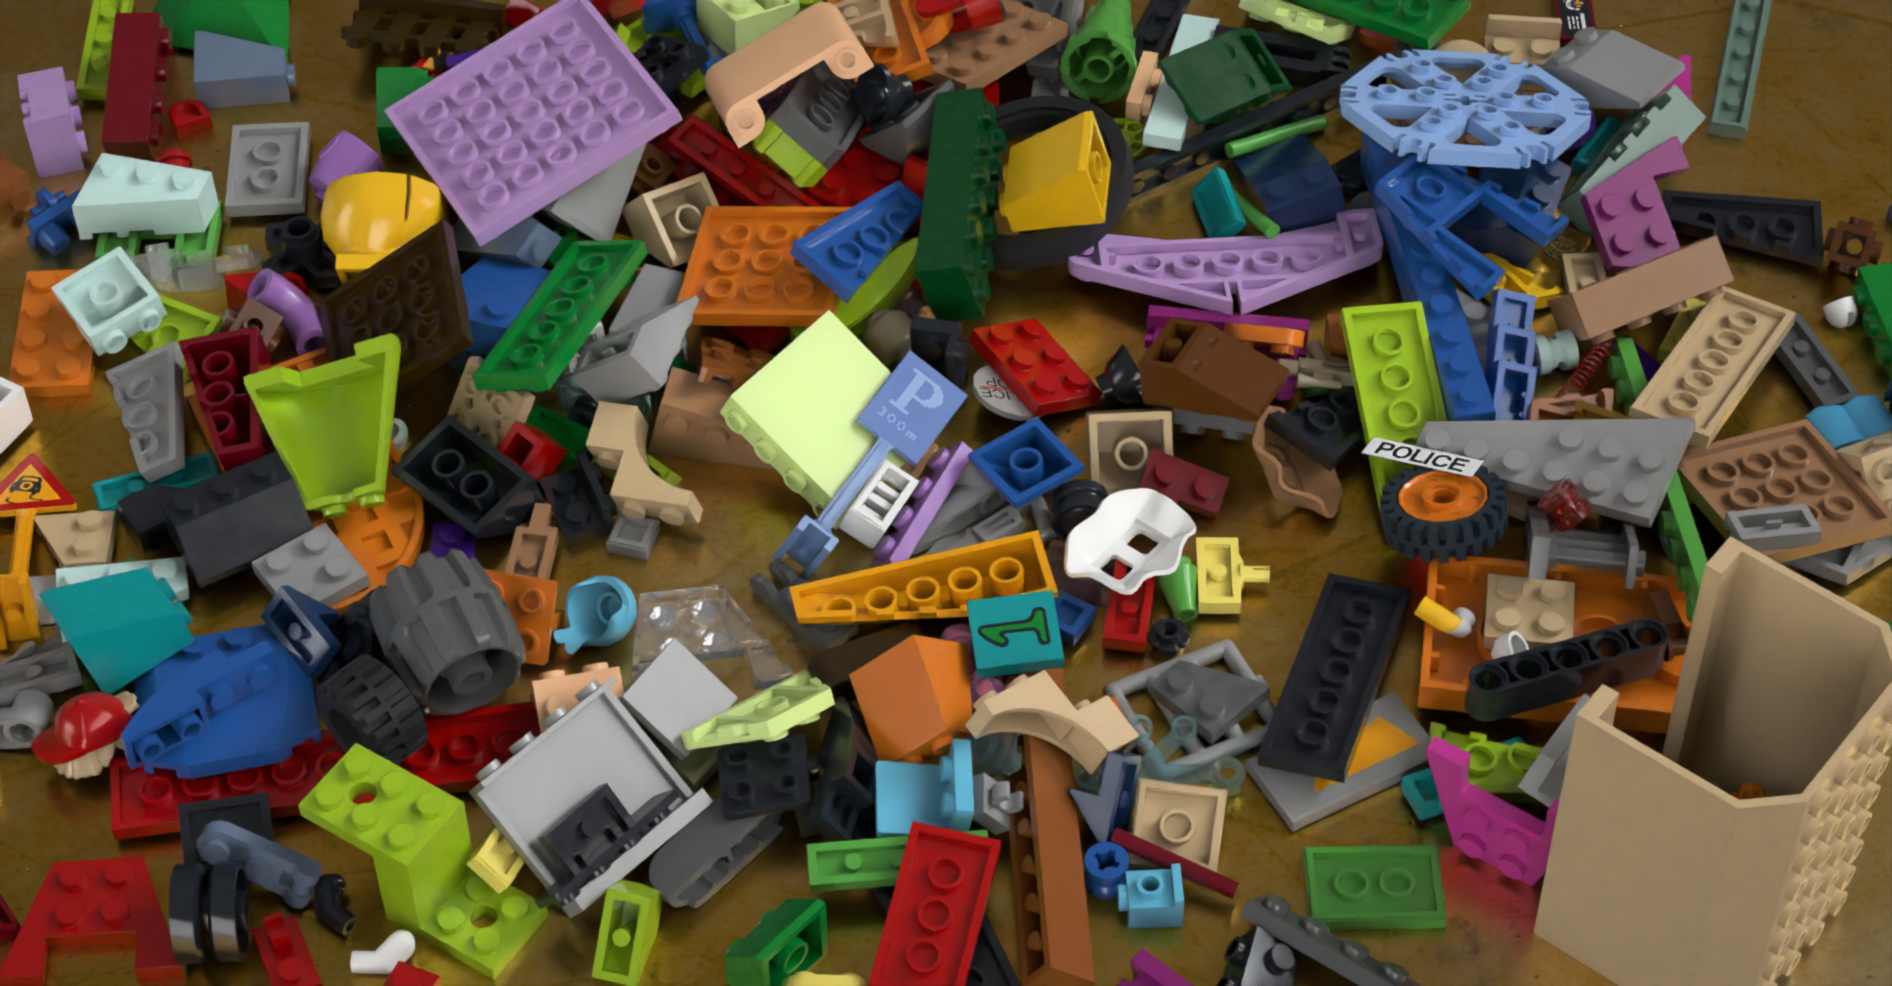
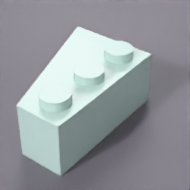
M101 153L74 201L72 210L80 240L93 239V233L116 232L117 237H130V231L154 230L155 235L205 232L219 203L212 172Z

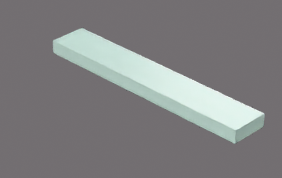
M1183 14L1169 56L1212 39L1216 25H1219V19ZM1163 74L1143 132L1142 145L1180 151L1190 118L1185 113L1184 105L1175 91L1166 83Z

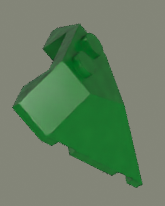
M159 0L152 13H161L165 27L171 28L172 47L176 52H179L181 48L194 50V31H206L285 49L287 63L289 64V0Z

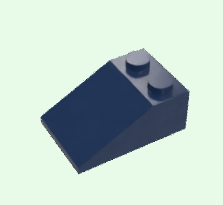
M1304 133L1232 160L1233 166L1254 206L1280 227L1279 234L1326 224L1336 220V213L1345 211L1342 186L1327 158Z

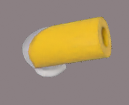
M1427 596L1423 598L1414 612V615L1434 628L1457 638L1469 635L1472 632L1471 626L1474 625L1476 619L1473 612L1467 608L1458 607L1452 613Z

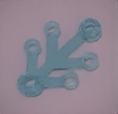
M1135 715L1128 720L1132 727L1137 724H1143L1148 729L1144 735H1139L1138 739L1127 751L1128 753L1137 744L1142 745L1149 742L1153 736L1152 721L1145 715ZM1182 715L1173 720L1171 732L1142 757L1138 781L1139 778L1172 783L1211 784L1213 788L1228 790L1227 796H1232L1243 788L1246 773L1243 764L1233 757L1219 758L1213 765L1163 764L1183 745L1191 744L1197 737V724L1195 720L1189 716ZM1180 725H1187L1192 729V732L1187 736H1181L1176 732V729ZM1076 760L1073 766L1076 785L1079 788L1100 791L1099 776L1089 775L1087 770ZM1225 767H1230L1235 770L1236 775L1231 779H1225L1219 772ZM1136 799L1133 801L1132 810L1135 808ZM1130 816L1129 825L1132 827L1133 817Z

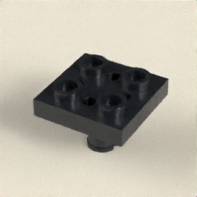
M659 34L645 40L643 46L633 54L677 109L686 102L678 85L710 59L705 46Z

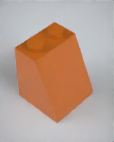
M911 635L849 674L879 761L926 764V761L936 755L949 753L953 738L964 739L971 735V732L965 726L972 717L969 653L966 643Z

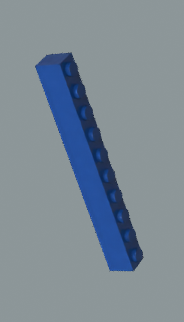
M1363 132L1360 165L1404 303L1422 301L1447 421H1495L1496 409L1451 273L1374 193L1377 182L1412 155L1411 153H1406L1403 157L1398 156L1399 148L1391 153Z

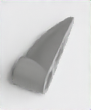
M973 463L963 469L956 481V486L947 495L912 552V555L929 549L937 540L945 536L960 534L966 531L967 528L979 524L1001 510L1008 502Z
M23 690L16 695L12 706L0 708V749L29 748L34 738L45 731L54 708L53 702L46 694L37 690Z

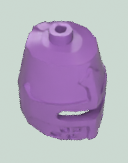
M340 130L319 153V158L308 181L316 193L314 195L315 198L323 204L328 184L346 175L375 171L385 172L386 170L379 155L353 134Z

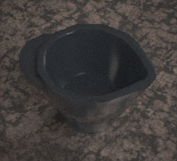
M881 62L875 63L873 68L859 75L856 82L858 106L865 122L871 128L879 127L896 118L902 112L904 106L910 104L914 97V90L910 79L904 74L896 75L890 72Z
M1122 343L1116 353L1106 363L1104 373L1095 377L1109 406L1117 402L1126 405L1143 403L1139 370L1127 348ZM1145 404L1148 409L1154 408L1153 405Z

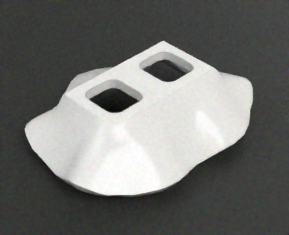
M1137 488L1115 492L1103 499L1094 514L1075 526L1068 534L1065 542V573L1072 578H1092L1121 594H1133L1146 579L1158 575H1168L1176 571L1185 542L1189 536L1196 533V525L1189 514L1173 500L1155 490ZM1144 534L1157 542L1158 545L1150 553L1142 554L1128 546L1127 543L1135 535ZM1111 559H1118L1131 567L1132 570L1123 579L1117 580L1103 572L1101 568Z

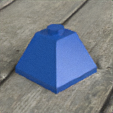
M1038 417L968 454L969 460L1015 509L1085 471L1084 465Z

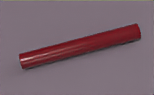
M1117 827L1111 837L1110 842L1116 843L1127 852L1164 869H1171V864L1180 863L1182 877L1232 900L1238 892L1239 882Z

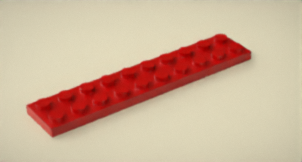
M529 701L478 708L458 716H423L428 730V741L426 745L402 761L398 766L448 794L470 791L480 783L475 776L479 771L496 758L501 765L514 756L508 748L529 731L535 738L540 735L534 703ZM325 729L320 730L321 741L313 744L312 737L291 748L293 756L280 763L195 779L178 778L176 770L154 767L155 774L145 773L144 765L131 770L126 757L111 759V822L114 839L116 841L180 832L177 804L263 792L270 794L272 819L301 815L298 806L300 802L337 764L346 752L336 742L330 731ZM363 793L355 797L352 802L356 804L370 803L376 796L371 793Z

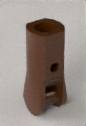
M1666 589L1648 592L1641 602L1642 609L1648 619L1656 620L1667 628L1669 637L1664 661H1673L1674 656L1685 655L1690 631L1683 623Z

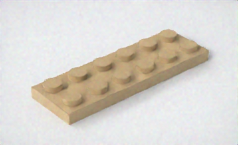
M1723 285L1721 287L1724 293L1709 300L1633 403L1629 413V417L1634 419L1695 418V430L1688 445L1697 446L1704 450L1711 444L1790 331L1796 316V312Z

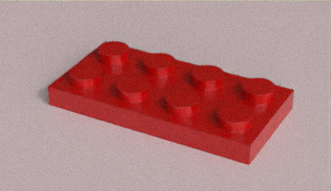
M912 822L868 986H966L1001 851V840L920 822Z

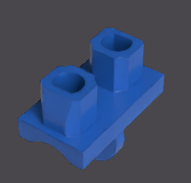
M45 188L36 192L35 197L38 205L29 210L33 218L27 221L31 234L27 236V241L33 248L42 245L54 256L67 248L70 244V236L64 230L71 225H74L77 229L72 205L81 189L68 197L63 190L54 195Z

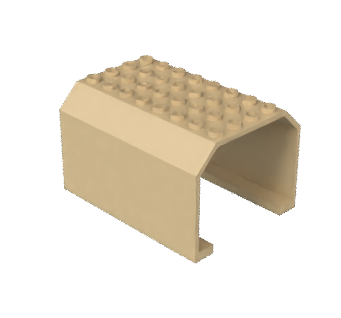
M1730 536L1706 563L1662 755L1613 727L1619 693L1604 684L1598 688L1579 710L1575 718L1534 934L1618 986H1777L1778 984L1775 981L1781 973L1789 976L1796 967L1801 957L1799 950L1805 943L1812 946L1816 942L1824 928L1825 923L1823 919L1827 914L1835 916L1845 903L1848 893L1843 889L1848 885L1856 870V867L1851 863L1855 860L1864 844V840L1859 838V836L1864 832L1872 817V813L1867 809L1872 805L1881 788L1875 782L1880 778L1889 762V757L1884 755L1892 744V632L1889 623ZM1715 778L1721 781L1718 787L1711 784ZM1743 783H1756L1765 789L1767 795L1774 793V796L1738 800L1731 794L1733 791L1738 793L1739 786Z

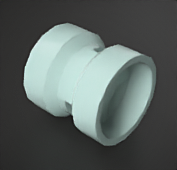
M1570 329L1556 331L1552 337L1536 335L1532 364L1533 367H1537L1536 376L1550 374L1557 367L1564 371L1578 367V344Z

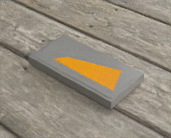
M1393 692L1374 701L1344 783L1259 766L1258 755L1246 760L1245 769L1290 830L1294 832L1400 782L1401 777L1430 768L1426 748L1431 740L1430 736L1405 704Z

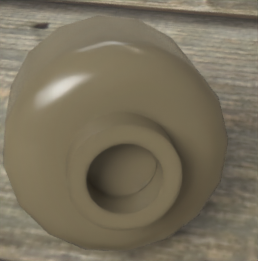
M883 308L866 321L863 343L886 368L899 365L909 350L911 351L910 327L912 320L900 309L890 310L889 308Z

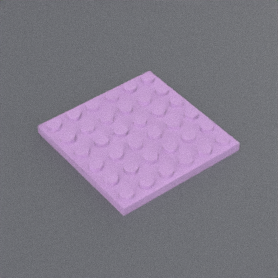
M561 0L384 110L393 126L433 182L441 190L448 203L480 247L683 120L678 109L589 0Z

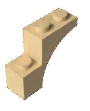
M599 401L585 445L600 466L617 470L610 496L621 513L626 517L636 520H642L646 516L660 518L662 521L672 525H682L684 522L699 524L703 508L693 492L672 486L650 470L646 455V437L649 424L638 406Z
M1045 670L1029 678L1025 674L1020 675L1010 682L1004 691L998 694L995 690L984 694L973 705L976 711L965 725L975 739L1000 732L1023 733L1041 738L1058 746L1075 758L1090 775L1100 771L1102 763L1107 759L1108 752H1127L1139 737V734L1108 695L1093 703H1090L1088 699L1083 700L1074 707Z

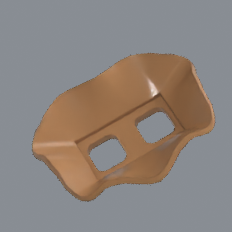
M1269 405L1258 422L1252 421L1254 434L1251 441L1274 498L1303 509L1314 510L1326 518L1334 517L1338 512L1343 495L1335 467L1331 471L1327 470L1266 428L1264 423L1268 414L1278 410L1283 414L1286 413V409ZM1265 450L1275 453L1279 457L1281 463L1276 459L1275 456L1271 455Z

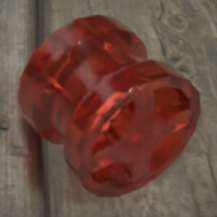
M1565 479L1553 486L1542 496L1537 504L1544 514H1550L1554 518L1553 525L1559 532H1565L1576 526L1588 515L1593 506L1586 497H1579L1576 493V485L1570 479Z

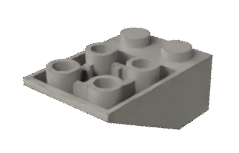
M695 295L641 316L586 346L571 377L598 404L599 401L626 403L635 396L659 390L668 379L667 373L673 359L681 349L680 343L685 331L693 321L692 315L699 298Z

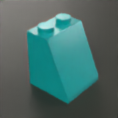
M147 567L48 589L39 594L63 634L103 693L112 694L196 641L187 627L188 624L193 622L190 614L180 599L173 604L171 603L178 599L171 586L164 577L156 581Z

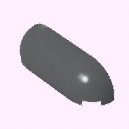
M720 795L655 854L649 867V879L653 888L661 891V898L675 908L687 905L692 908L701 906L775 840L783 829V826L778 824L783 812L727 820L723 816Z

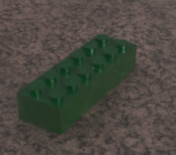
M982 87L936 93L914 273L935 319L955 322L984 318L985 301H990L991 298L988 272L994 268L991 244L992 240L997 239V225L994 216L995 211L999 210L1000 194L998 191V181L1003 180L1001 152L1006 151L1007 141L1004 130L997 127L995 107L992 102H987Z

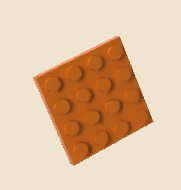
M706 206L677 302H680L695 295L699 298L692 315L693 321L691 325L810 327L828 310L836 316L840 297L790 254L793 242L852 207Z

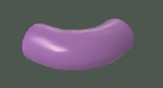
M265 268L256 274L248 288L247 299L251 297L284 316L280 325L292 338L298 355L301 356L325 347L321 312L316 304L296 285L275 271Z

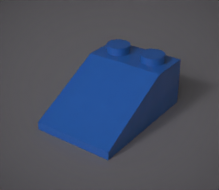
M484 256L461 276L474 343L464 351L488 356L551 270Z

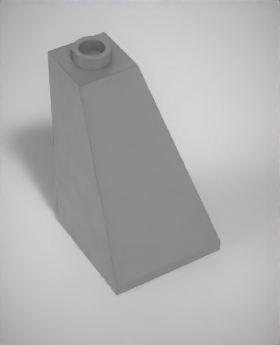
M646 143L537 212L575 230L578 236L590 241L612 240Z

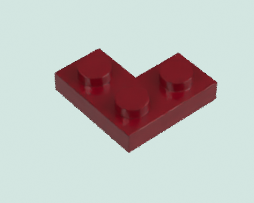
M1152 448L1138 488L1155 490L1173 500L1179 507L1214 520L1219 513L1230 478Z

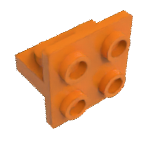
M484 569L509 607L525 646L526 661L524 663L540 666L547 664L552 631L562 628L564 624L565 610L555 609L558 582L550 579Z

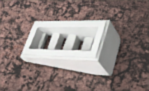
M884 459L840 523L841 530L867 547L874 549L920 481ZM884 479L885 481H887L888 483L902 491V493L900 494L880 480Z

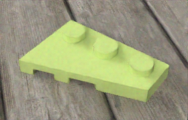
M1240 0L1238 7L1248 11L1250 18L1263 22L1273 21L1283 25L1282 28L1288 31L1302 33L1330 45H1338V42L1351 39L1355 24L1284 0Z

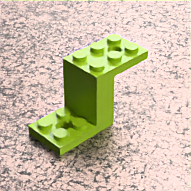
M355 743L298 805L302 817L373 856L384 910L388 920L495 980L549 916L548 906L539 909L534 902L536 899L512 885H509L508 888L498 894L466 865L473 854L463 801L358 743ZM363 793H371L376 796L370 803L356 804L352 802L355 797ZM482 916H492L497 919L490 927L478 928L473 925L475 920Z

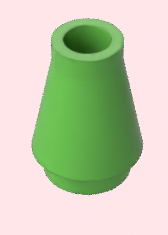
M1181 556L1179 566L1175 572L1168 575H1158L1156 579L1172 610L1173 618L1181 622H1187L1199 615L1197 608V567L1192 564L1190 558Z

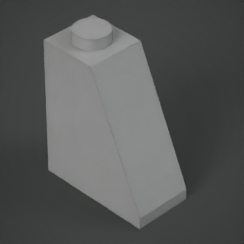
M644 264L612 322L609 334L641 316L677 303L682 286V272ZM685 331L680 343L681 349L676 356L689 363L687 334Z

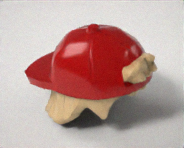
M95 691L71 698L57 710L55 725L38 734L31 742L32 751L38 760L54 765L58 774H65L67 779L73 777L75 780H78L80 778H88L91 775H100L103 767H108L115 748L123 749L120 735L132 719L131 713L139 707V704L136 703V695L124 691L113 696L108 693Z

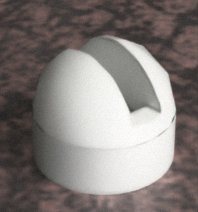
M1853 296L1838 299L1822 307L1830 325L1838 329L1852 326L1858 316Z
M1512 631L1501 635L1494 641L1491 657L1494 660L1529 650L1524 637L1517 631Z

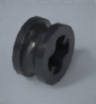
M589 395L579 396L568 414V419L591 429L598 403Z

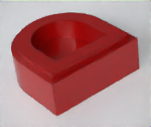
M186 99L179 101L169 110L168 115L171 128L178 140L214 128L208 110L198 100Z

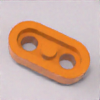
M1225 323L1223 332L1253 349L1254 345L1271 347V354L1294 356L1295 349H1303L1305 332L1297 329L1240 323Z

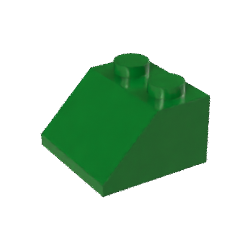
M819 898L786 899L777 909L767 911L761 917L755 929L744 939L739 938L735 940L728 948L724 956L726 982L731 986H781L784 979L796 972H811L829 955L826 903Z

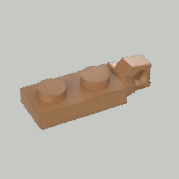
M535 503L530 524L516 526L504 572L544 579L550 578L559 542L558 527H552L554 517L551 515V504Z

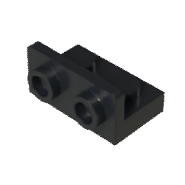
M913 316L910 327L911 351L959 389L965 390L968 382L969 367L963 364H965L967 358L968 340H962L961 323Z
M584 450L576 453L577 468L539 479L540 491L546 504L552 505L551 515L554 517L555 525L558 527L559 534L566 548L610 535L613 528L612 517L617 515L616 505L610 496V491L604 493L601 488L604 486V481L597 462L590 464Z

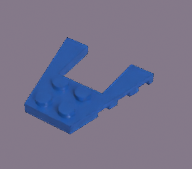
M1414 153L1381 178L1374 190L1376 196L1478 301L1501 283L1505 271L1449 232L1447 229L1481 203L1544 248L1565 230L1570 220L1562 214L1556 219L1539 211L1541 204L1524 197L1522 202L1500 192L1502 185L1489 179L1485 183H1481L1466 176L1468 169L1462 166L1427 164L1428 159L1418 162L1417 153Z

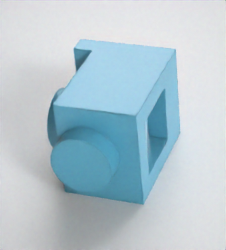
M1180 863L1171 864V869L1125 872V884H1117V905L1119 912L1127 911L1128 929L1183 927L1184 894Z

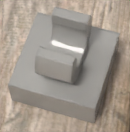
M985 773L973 776L974 814L972 819L995 835L1010 830V813L1019 812L1024 808V792L1020 790L1010 794V783L1008 781L997 782Z

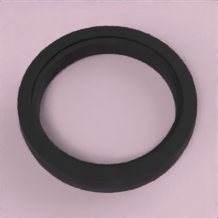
M1055 95L1022 98L995 107L996 124L998 129L1002 128L1004 130L1006 141L1021 135L1045 131L1082 112L1093 111L1111 161L1105 223L1055 227L1021 235L997 234V239L992 240L991 244L994 256L993 269L1008 271L1032 270L1066 261L1068 257L1078 255L1100 241L1120 220L1130 202L1134 188L1132 156L1119 126L1101 108L1077 98Z

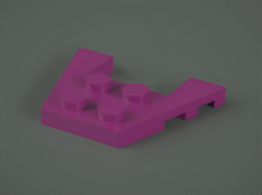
M1678 136L1671 137L1587 192L1580 199L1606 271L1620 272L1644 262L1648 263L1653 258L1681 248L1655 182L1658 179L1684 174L1690 168Z

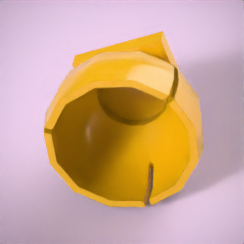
M379 171L351 174L327 185L320 214L322 233L325 243L336 256L335 269L342 285L443 219L448 222V201L436 184L413 175L409 177V200L406 218H404L407 174Z

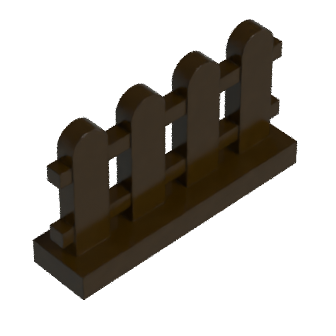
M358 0L359 10H355L353 13V24L350 27L343 26L341 29V38L346 39V45L354 49L365 48L370 42L382 43L383 51L388 53L402 52L408 46L418 48L419 55L428 58L437 57L442 51L455 52L456 55L485 48L488 46V43H493L506 35V4L474 0Z

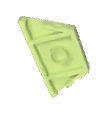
M803 670L681 733V737L686 750L763 739L765 742L776 741L786 737L789 734V728L818 720L820 712L835 705V701L829 686L822 684L821 680L817 677L811 679L810 672Z

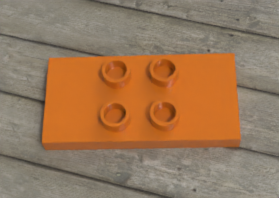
M1466 555V560L1457 562L1455 556L1449 557V563H1439V558L1433 557L1428 565L1426 596L1452 613L1458 607L1467 608L1473 612L1476 619L1474 625L1471 626L1472 632L1463 638H1457L1440 631L1424 621L1417 708L1467 713L1464 705L1469 672L1475 665L1493 660L1491 657L1492 649L1483 648L1488 573L1528 577L1526 561ZM1556 564L1555 568L1547 567L1546 579L1575 582L1573 638L1639 619H1647L1641 605L1643 597L1648 592L1665 589L1669 592L1683 623L1689 631L1691 630L1692 622H1689L1686 616L1685 593H1679L1676 576L1644 573L1643 577H1635L1634 589H1626L1621 571ZM1685 655L1674 656L1673 661L1670 662L1664 661L1662 670L1652 677L1611 688L1619 693L1613 727L1630 731L1667 734ZM1582 696L1509 717L1562 723Z

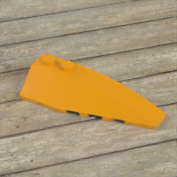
M1038 530L789 587L798 624L821 625L889 624L935 618L968 617L967 601L1048 590H1053L1054 598L1059 597Z

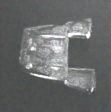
M722 585L639 594L630 685L674 638L700 662L743 657L755 690L767 689L795 674L788 663L782 665L774 655L775 648L767 638L761 639L751 628L752 620Z

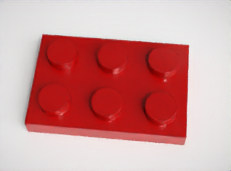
M1036 318L972 329L968 342L1034 417L1098 405L1102 395L1100 389Z

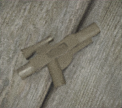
M1312 340L1306 345L1309 358L1299 357L1298 360L1278 358L1277 362L1289 369V376L1296 377L1295 388L1323 387L1341 389L1342 385L1354 386L1349 362L1340 357L1326 355L1321 342L1318 340Z

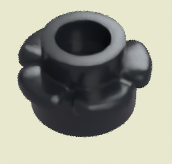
M1168 618L1155 621L1151 625V631L1148 632L1147 638L1157 655L1164 658H1173L1184 651L1190 641V635L1186 632L1187 627L1183 622Z

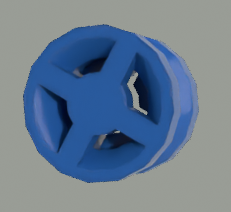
M1100 842L1087 850L1084 857V881L1087 891L1094 897L1101 899L1117 897V884H1125V872L1129 869V855L1123 847L1112 842ZM1102 866H1109V867H1106L1104 870H1100V869H1099V867H1102Z

